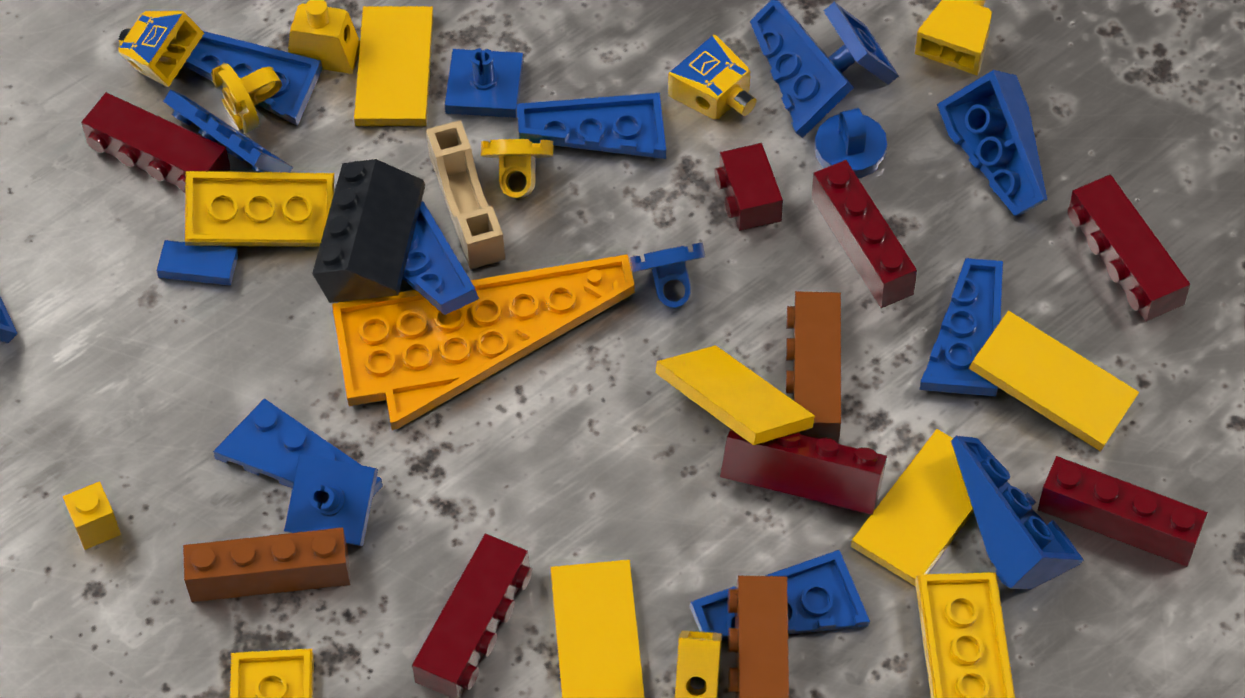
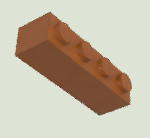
M795 291L794 306H787L786 329H794V338H787L786 361H793V371L786 370V393L793 394V400L815 415L813 428L798 432L800 435L817 439L829 438L839 443L841 429V292Z
M344 528L183 545L184 581L191 602L351 585L348 547Z
M738 575L735 589H728V613H735V628H729L728 652L735 653V668L729 667L728 691L736 692V698H789L787 577Z

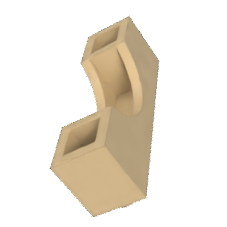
M461 120L426 129L429 157L469 268L473 269L505 260L503 233L493 206L488 205L483 194L474 164L472 149Z

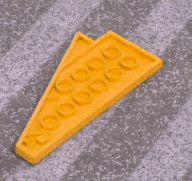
M628 254L470 280L476 289L479 299L446 315L416 290L399 292L398 296L332 303L348 405L354 406L387 400L391 429L401 428L634 294L635 284Z

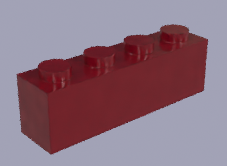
M105 92L81 122L86 143L94 151L99 153L106 152L118 158L121 163L128 167L135 166L146 171L158 181L165 180L178 186L184 193L186 189V171L229 172L231 170L226 147Z
M847 160L814 172L811 198L880 308L914 295L917 269Z
M1109 174L1072 190L1068 207L1069 219L1086 236L1090 250L1095 255H1099L1103 260L1110 278L1115 283L1118 282L1125 291L1131 308L1139 311L1147 322L1185 305L1191 284L1112 175Z
M730 429L726 438L720 477L873 515L880 495L887 455L878 454L870 448H854L838 444V442L829 438L817 439L800 435L798 432L753 446Z
M1058 456L1055 457L1046 478L1038 505V511L1186 567L1189 565L1208 513Z
M484 534L412 664L415 683L450 698H460L465 689L470 690L478 677L479 667L477 666L483 655L489 656L496 644V631L501 622H508L515 607L514 598L518 590H525L530 582L533 569L529 565L528 550L489 534Z

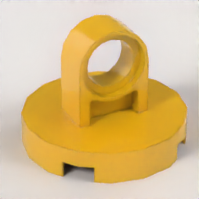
M223 63L211 71L215 88L223 86L222 93L224 99L221 101L235 125L240 130L243 129L244 133L258 128L259 119L254 106L275 95L282 87V82L273 68L263 67L241 79L228 63Z
M529 139L481 141V157L499 158V184L501 190L509 197L521 199L530 195L535 188V158L553 157V141L540 140V143H532ZM520 171L526 177V186L520 192H513L509 187L508 180L511 174Z

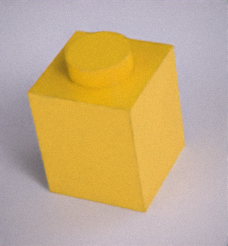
M100 481L62 496L84 550L121 535L114 512Z

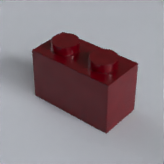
M758 143L720 152L719 167L714 169L715 179L718 188L725 189L727 197H725L726 211L729 218L735 217L739 231L781 222L783 199L763 144Z

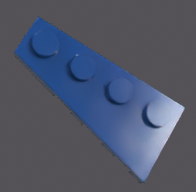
M423 201L421 202L403 279L446 315L478 300L479 297L475 287Z

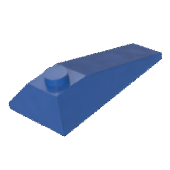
M992 70L937 104L949 137L967 153L971 164L981 170L990 181V187L1014 216L1019 217L1048 200L1029 106L1016 75Z
M956 435L951 440L988 557L997 569L996 575L1004 585L1010 589H1033L1077 567L1084 561L1056 522L1052 520L1046 524L1033 510L1032 506L1036 501L1028 492L1024 494L1021 490L1009 484L1010 473L978 438Z

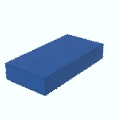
M165 240L156 271L158 278L231 286L239 254L237 248L185 246V242Z

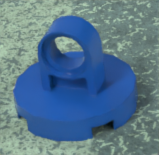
M859 108L840 112L828 118L819 126L814 145L816 159L823 169L847 160L856 176L863 178L874 173L878 169V164L885 159L887 153L886 133L878 122L869 116L863 115Z
M703 242L692 244L694 252H689L688 246H680L644 254L645 262H641L640 256L630 257L632 272L652 269L659 300L669 307L682 306L691 296V283L686 262L706 257ZM672 279L679 280L685 287V294L679 301H670L664 295V286Z

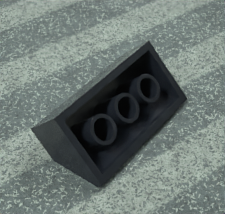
M377 159L342 163L312 272L329 303L399 295L426 186L423 179Z

